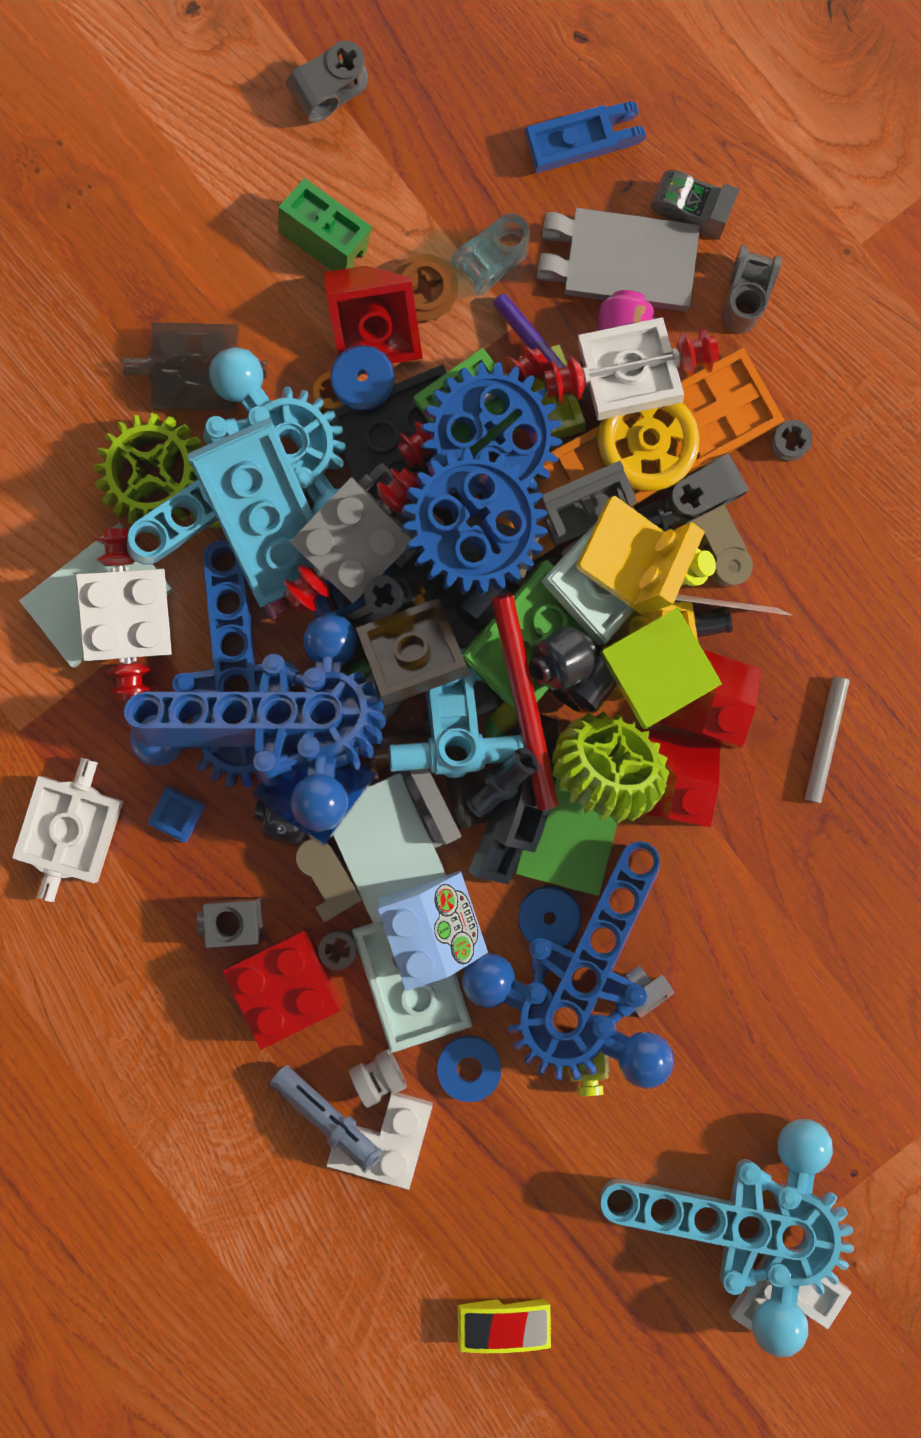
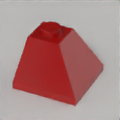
M366 265L324 272L326 296L338 356L350 347L365 345L375 347L385 353L392 364L423 359L411 277Z
M702 649L722 685L657 723L733 749L742 748L757 707L761 668Z
M636 727L640 732L649 731L648 739L650 742L660 743L659 754L667 757L665 768L670 772L667 777V786L664 789V794L653 809L645 815L711 827L719 790L720 743Z

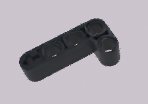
M490 581L488 591L484 595H480L476 584H473L455 609L465 621L480 632L494 617L491 598L511 592L506 587L501 591H497ZM596 655L595 666L589 677L564 691L558 692L550 689L548 691L576 712L596 713L615 689L617 683L602 657Z

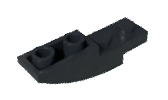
M539 713L553 774L555 764L551 760L557 745L556 741L559 738V723L557 719ZM518 722L512 736L521 735ZM530 775L519 785L517 794L509 800H502L494 807L468 870L477 878L509 885L523 850L536 852L549 810H539L537 808Z

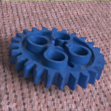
M482 362L475 366L474 377L464 367L458 372L460 384L453 378L448 377L443 382L448 394L439 390L433 392L431 396L439 406H427L423 411L425 415L433 419V422L423 424L420 427L421 432L431 435V440L426 441L420 447L422 450L433 451L435 455L426 463V467H428L433 459L444 467V456L449 451L452 452L457 461H460L464 448H470L486 435L487 430L498 425L514 410H519L521 413L520 417L495 437V441L490 442L475 453L473 459H477L483 448L488 449L489 456L495 461L502 453L505 454L504 468L508 470L519 463L521 468L516 477L520 481L531 476L533 479L535 476L545 480L550 477V473L543 464H553L559 459L549 452V448L562 444L561 439L551 436V431L561 426V422L549 420L548 414L556 408V404L543 406L541 400L545 396L547 389L544 388L534 393L531 390L534 377L531 375L521 383L518 381L519 368L516 366L505 376L503 375V368L500 362L493 366L490 374L487 373L486 367ZM486 394H494L501 399L503 403L501 415H494L487 411L484 405ZM454 421L463 422L468 426L470 439L467 443L457 442L453 438L451 425ZM515 428L523 429L528 433L530 444L527 450L519 449L514 445L512 433ZM535 479L527 488L531 493L539 489ZM479 482L468 484V490L473 497L478 494L479 500L488 499V491L483 484ZM450 489V490H449V494H450V495H452V494H454V493L456 492V491L453 490V489Z
M469 447L464 448L460 461H457L456 457L449 451L444 456V467L433 459L428 465L431 476L419 472L415 478L416 483L421 489L410 487L406 493V497L415 504L404 505L401 514L412 518L413 521L405 523L401 528V532L414 534L415 538L405 548L407 551L420 550L421 555L415 562V566L419 567L429 563L432 566L427 577L429 580H432L440 573L445 576L443 589L447 590L454 581H459L462 595L469 591L472 584H476L478 593L484 595L488 591L489 582L491 581L497 591H501L505 587L504 575L515 583L521 578L518 567L528 571L534 565L532 559L527 554L538 555L543 549L539 543L533 540L542 538L547 534L546 528L536 525V522L542 520L547 515V511L534 508V504L543 495L542 493L529 494L527 488L534 480L532 476L521 481L516 477L521 468L519 463L509 470L504 468L505 454L503 453L493 463L489 461L488 449L483 448L477 459H473ZM471 482L483 484L488 491V499L479 500L474 498L468 490V484ZM450 489L457 492L459 501L449 494ZM437 507L448 509L453 516L454 523L450 526L438 524L433 517L432 510ZM479 516L482 520L480 526L475 525L470 528L466 523L467 519ZM496 519H509L515 528L514 536L502 535L496 528ZM463 543L475 545L480 552L479 562L471 563L466 561L460 553V545ZM490 543L498 547L499 554L492 552Z

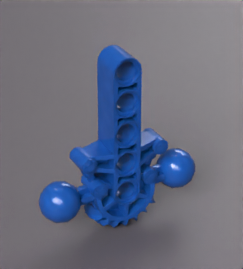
M228 540L212 542L206 548L203 558L214 669L176 675L172 684L176 692H228L230 681L237 677L247 679L249 684L248 692H259L263 665H257L249 584L237 559L234 567L229 571L220 572L215 568V561L221 554H234ZM229 594L239 596L240 606L238 610L231 614L220 612L219 604L224 596ZM234 635L243 637L245 642L243 651L234 657L226 656L223 650L225 641ZM285 662L287 667L298 670L294 664ZM157 715L145 718L142 724L150 723ZM195 715L192 723L198 721L201 715ZM235 716L229 721V724H234L238 720L244 719L245 716ZM279 716L272 723L282 724L290 716ZM323 716L316 723L327 724L333 720L334 716ZM133 730L130 732L129 743L132 753L139 761L148 766L161 767L170 764L179 756L182 750L200 748L205 757L199 761L197 768L200 771H204L211 765H214L215 767L210 775L211 780L217 782L226 772V786L234 787L237 783L238 775H242L243 786L251 788L253 784L252 774L256 773L258 780L261 782L253 764L255 747H152L141 743Z
M336 614L318 616L308 624L303 638L304 651L316 663V668L308 669L304 675H301L299 670L287 667L280 655L270 654L265 657L262 663L263 673L259 692H142L132 696L124 708V716L136 737L147 746L255 747L253 764L261 782L266 786L277 785L281 781L282 773L292 771L291 767L303 763L305 769L308 770V776L301 780L294 788L290 799L291 813L299 824L306 829L317 832L333 829L343 820L347 810V792L342 784L334 779L335 768L350 764L353 768L359 770L361 764L358 756L362 755L372 758L374 751L371 744H381L382 733L379 729L384 728L386 724L385 716L381 713L384 709L382 698L376 696V686L372 681L365 683L364 674L360 670L350 676L342 673V666L354 657L358 646V636L353 625L343 616ZM290 686H302L306 692H291ZM157 715L150 723L142 724L145 718ZM201 715L198 721L185 724L190 717ZM235 716H245L241 722L229 724V721ZM279 716H290L282 724L272 723ZM323 716H334L333 720L327 724L316 723ZM291 747H298L299 753L288 756Z
M633 842L622 852L575 953L544 938H536L531 942L530 953L533 956L531 970H535L533 983L527 986L516 980L515 971L510 962L501 955L493 953L483 955L464 968L462 976L463 990L467 998L476 1006L488 1009L499 1007L505 1003L521 1011L520 1024L508 1026V1032L517 1033L522 1031L524 1039L516 1041L513 1047L515 1050H520L528 1045L531 1052L525 1056L523 1061L529 1065L537 1057L542 1059L538 1067V1073L541 1075L546 1074L550 1064L555 1065L554 1077L556 1080L563 1079L565 1067H570L573 1080H579L581 1078L579 1065L582 1064L585 1065L589 1074L593 1075L597 1073V1067L592 1059L600 1052L617 1060L623 1077L635 1087L642 1089L656 1088L665 1083L672 1074L674 1056L671 1047L665 1039L658 1034L648 1031L635 1033L629 1037L616 1030V1023L623 1016L628 1017L637 1007L644 1005L648 998L644 987L612 972L660 871L659 854L655 847L647 842ZM636 852H647L653 858V866L645 874L634 873L629 868V859ZM619 890H627L634 895V906L627 913H616L611 908V897ZM600 929H610L616 937L615 947L608 953L597 952L592 944L593 935ZM585 967L593 970L597 976L596 987L589 993H582L577 990L573 980L575 973ZM549 969L562 979L555 994L550 987L544 984L545 971L549 972ZM600 998L617 1002L615 1004L617 1008L609 1016H604V1014L592 1015ZM563 1007L571 1008L578 1016L577 1027L569 1033L561 1031L555 1023L556 1013Z

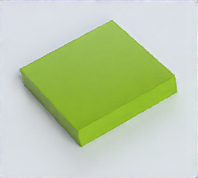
M678 607L599 652L643 729L652 726L722 685Z

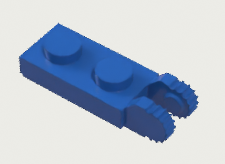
M630 101L609 107L602 105L525 128L524 137L535 174L642 143L647 138L644 127L633 126L613 132L611 126L621 124L638 116L637 103Z

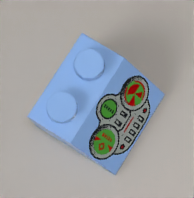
M461 871L379 897L377 909L405 991L447 978L488 953Z

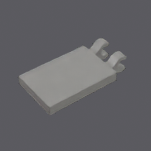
M576 208L574 220L560 213L546 212L542 239L571 242L569 260H564L554 254L541 253L537 279L565 283L564 295L606 300L612 297V294L616 291L632 290L643 294L645 300L654 308L687 312L691 301L700 225Z

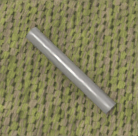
M835 676L832 678L804 800L816 803L822 802L850 682L849 679Z

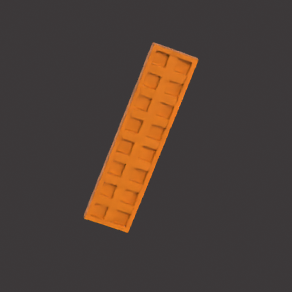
M744 347L714 363L712 372L707 373L703 369L681 381L684 391L683 403L692 413L699 431L698 455L694 465L685 477L698 471L711 461L736 450L774 429L785 421ZM660 408L653 415V418L660 420L667 427L674 420L669 413ZM638 412L626 414L622 418L629 428L642 419ZM599 426L552 451L551 453L559 459L553 464H543L550 473V477L543 480L534 476L539 489L532 493L546 494L606 467L598 447ZM645 432L643 434V440L646 444L655 445L657 443L656 436L653 433ZM671 437L667 454L679 457L682 449V440ZM627 439L615 442L621 459L633 455L629 450ZM641 460L642 473H659L658 460L650 462ZM632 488L637 501L632 506L661 490L643 491ZM476 494L474 498L479 499V495ZM496 519L497 522L514 528L513 523L509 519ZM543 520L536 522V525L546 528ZM547 531V534L539 538L537 542L543 547L542 551L538 555H533L531 559L534 561L563 544L555 547Z

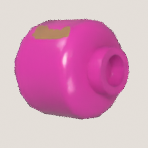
M632 290L616 291L612 294V297L607 298L601 304L597 331L654 319V309L640 292Z

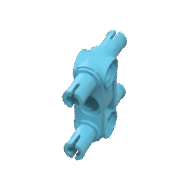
M467 666L469 676L426 691L431 738H428V742L389 745L391 772L430 769L431 773H435V775L444 774L447 777L458 778L468 772L484 769L485 764L505 763L517 749L524 748L522 736L483 738L482 734L478 733L473 685H475V681L483 680ZM450 746H459L465 750L467 758L462 761H454L446 755L445 749Z

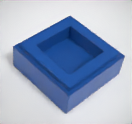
M166 786L147 824L183 843H187L207 805L171 786Z

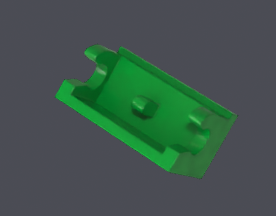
M303 178L278 207V233L331 271L353 268V262L357 254L361 257L365 255L372 226L307 179Z

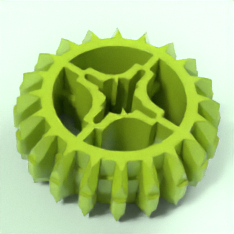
M151 413L148 423L145 425L139 415H134L133 428L129 429L124 422H118V429L122 434L117 438L111 433L106 434L105 439L111 444L110 449L97 448V454L105 459L106 462L93 465L94 471L104 476L95 482L96 488L100 491H107L102 501L107 506L115 505L113 513L117 517L122 518L128 514V523L131 525L196 481L197 475L187 454L200 449L202 442L198 437L189 438L191 430L187 425L184 424L177 428V422L173 417L168 416L161 425L160 417L155 413ZM150 441L165 442L163 445L158 444L149 452H140L135 449L139 445ZM179 451H181L184 460V474L180 484L175 482L171 476V469L176 462L174 457ZM127 459L132 464L133 474L127 482L130 486L124 491L121 473L123 464ZM139 461H142L148 467L158 468L160 470L159 474L166 482H163L157 476L154 478L152 475H147L145 473L146 470L139 464ZM157 490H163L170 494V496L158 502H139L142 497L147 498L152 492ZM182 508L175 509L171 513H174L181 521L187 518Z
M604 711L596 717L593 714L587 713L581 719L575 718L568 725L565 732H562L557 739V745L551 760L555 764L552 776L561 779L559 790L571 793L570 803L580 802L584 805V814L593 810L598 813L600 821L608 818L610 815L617 824L625 820V818L633 822L642 814L645 815L647 812H650L664 794V789L667 786V777L670 773L665 768L667 757L659 754L660 743L650 742L648 739L649 731L640 732L635 728V721L627 724L623 722L620 714L610 719Z

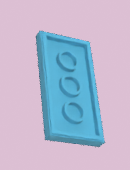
M269 417L187 454L260 607L285 596L284 592L287 588L283 581L285 579L296 581L300 577L297 570L298 565L315 567L290 543L314 516L274 424Z

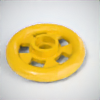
M683 402L659 407L674 418L669 427L660 420L653 418L658 408L638 412L642 419L638 420L631 428L622 420L625 415L602 419L598 431V447L605 466L607 467L621 460L624 467L623 470L631 487L643 491L665 489L683 479L694 465L699 450L698 426L692 413ZM645 432H651L656 436L657 443L655 445H648L644 442L643 434ZM671 437L682 440V449L679 457L667 454ZM627 439L629 450L633 455L621 459L615 442ZM641 460L647 462L658 460L659 473H642Z

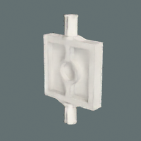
M80 758L74 782H60L44 776H38L12 858L32 864L38 870L45 873L39 893L37 894L39 899L55 902L61 878L74 877L91 883L99 881L123 801L102 795L95 788L90 787L98 762Z

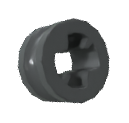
M787 420L772 434L770 440L771 450L780 460L787 462L795 461L801 458L811 447L812 432L802 421ZM791 431L797 434L796 442L801 444L800 449L797 445L792 450L785 448L786 440L781 437L782 433L787 436Z
M337 929L330 931L322 938L318 954L326 967L333 970H341L353 963L358 948L355 938L351 933ZM338 938H341L347 942L344 948L350 947V955H342L339 961H335L330 958L332 951L327 953V944H334Z

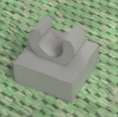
M640 965L626 975L628 980L644 987L647 991V1001L644 1005L635 1009L640 1018L675 994L673 988L663 975H660L651 982Z

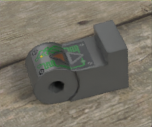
M668 170L661 177L651 203V208L660 216L673 221L700 225V233L719 240L739 188L724 183L722 188L696 180L684 172Z

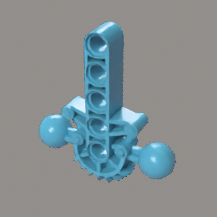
M232 347L222 350L212 359L210 364V383L214 391L224 400L241 402L249 414L246 419L237 421L234 418L224 420L219 416L209 418L203 432L204 441L209 445L270 417L279 438H290L297 445L298 452L287 454L303 493H307L314 503L312 514L315 516L339 490L333 488L324 472L327 468L339 470L344 463L335 454L343 453L346 445L341 441L333 440L337 438L336 436L343 433V429L341 426L329 425L336 416L334 411L322 414L319 411L324 403L322 398H318L311 405L306 402L308 398L307 390H302L298 399H295L290 387L284 388L280 399L270 401L261 388L263 369L258 358L250 351L242 348ZM196 480L131 526L127 537V551L134 561L143 565L154 564L218 521L199 480ZM178 508L188 509L193 514L195 522L191 526L181 527L173 521L171 513ZM143 532L152 533L158 538L160 546L152 552H145L137 547L135 543L136 536Z
M811 1119L792 1121L783 1128L777 1141L778 1154L782 1163L789 1169L787 1183L778 1184L771 1180L772 1176L762 1171L755 1163L748 1159H743L735 1167L730 1200L625 1179H612L602 1187L599 1194L600 1206L604 1216L611 1222L722 1245L723 1254L719 1276L722 1285L730 1294L738 1295L744 1291L745 1287L755 1286L758 1281L769 1280L772 1283L771 1299L763 1302L756 1309L752 1320V1333L756 1343L766 1353L775 1357H790L799 1352L806 1343L809 1334L808 1321L803 1310L797 1305L799 1286L812 1285L818 1295L824 1294V1286L820 1280L826 1277L833 1285L838 1284L839 1279L832 1272L835 1265L842 1270H847L849 1264L839 1257L840 1252L852 1253L854 1251L852 1244L841 1240V1237L853 1234V1227L849 1224H838L839 1221L848 1215L847 1210L844 1207L831 1209L836 1203L837 1196L832 1192L824 1194L821 1198L812 1194L814 1176L830 1163L833 1145L828 1131L820 1123ZM615 1190H624L631 1195V1204L623 1212H615L607 1205L609 1195ZM768 1190L774 1194V1201L778 1210L763 1207L762 1191ZM660 1198L671 1200L674 1204L672 1216L665 1221H658L651 1216L652 1204ZM704 1207L714 1209L717 1215L715 1224L709 1229H700L694 1224L696 1213ZM747 1216L758 1218L760 1223L758 1233L752 1238H743L738 1233L740 1221ZM791 1225L801 1226L803 1230L802 1241L794 1247L784 1246L782 1236L785 1229ZM758 1253L769 1255L765 1260L763 1269L753 1270L752 1266Z

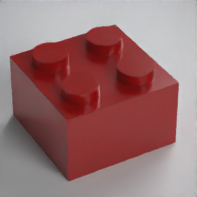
M307 927L229 965L223 970L260 1050L338 1013L343 1006V1001L326 966L320 960L317 947Z

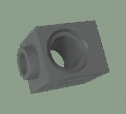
M261 897L215 900L203 904V911L198 912L197 930L200 938L205 937L206 948L254 945L264 940ZM224 911L233 912L238 917L240 926L237 933L230 934L221 928L219 919Z

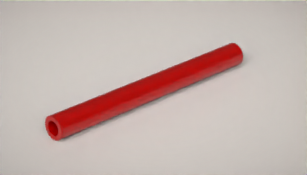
M511 593L502 594L491 598L523 745L525 749H528L535 755L538 761V769L530 775L537 808L539 810H549L557 807L559 802L514 596Z

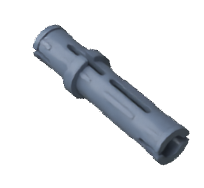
M289 1065L281 1068L272 1078L269 1086L275 1089L302 1116L328 1138L327 1144L332 1149L338 1147L364 1173L368 1172L378 1161L383 1150L378 1148L355 1127L356 1121L351 1116L345 1118L297 1075Z

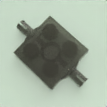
M152 322V348L148 358L124 357L123 364L125 366H123L124 375H148L151 382V408L154 410L238 412V402L224 400L214 391L209 380V367L212 359L222 350L232 347L239 348V327L237 324ZM267 360L259 361L263 369V378L267 379Z

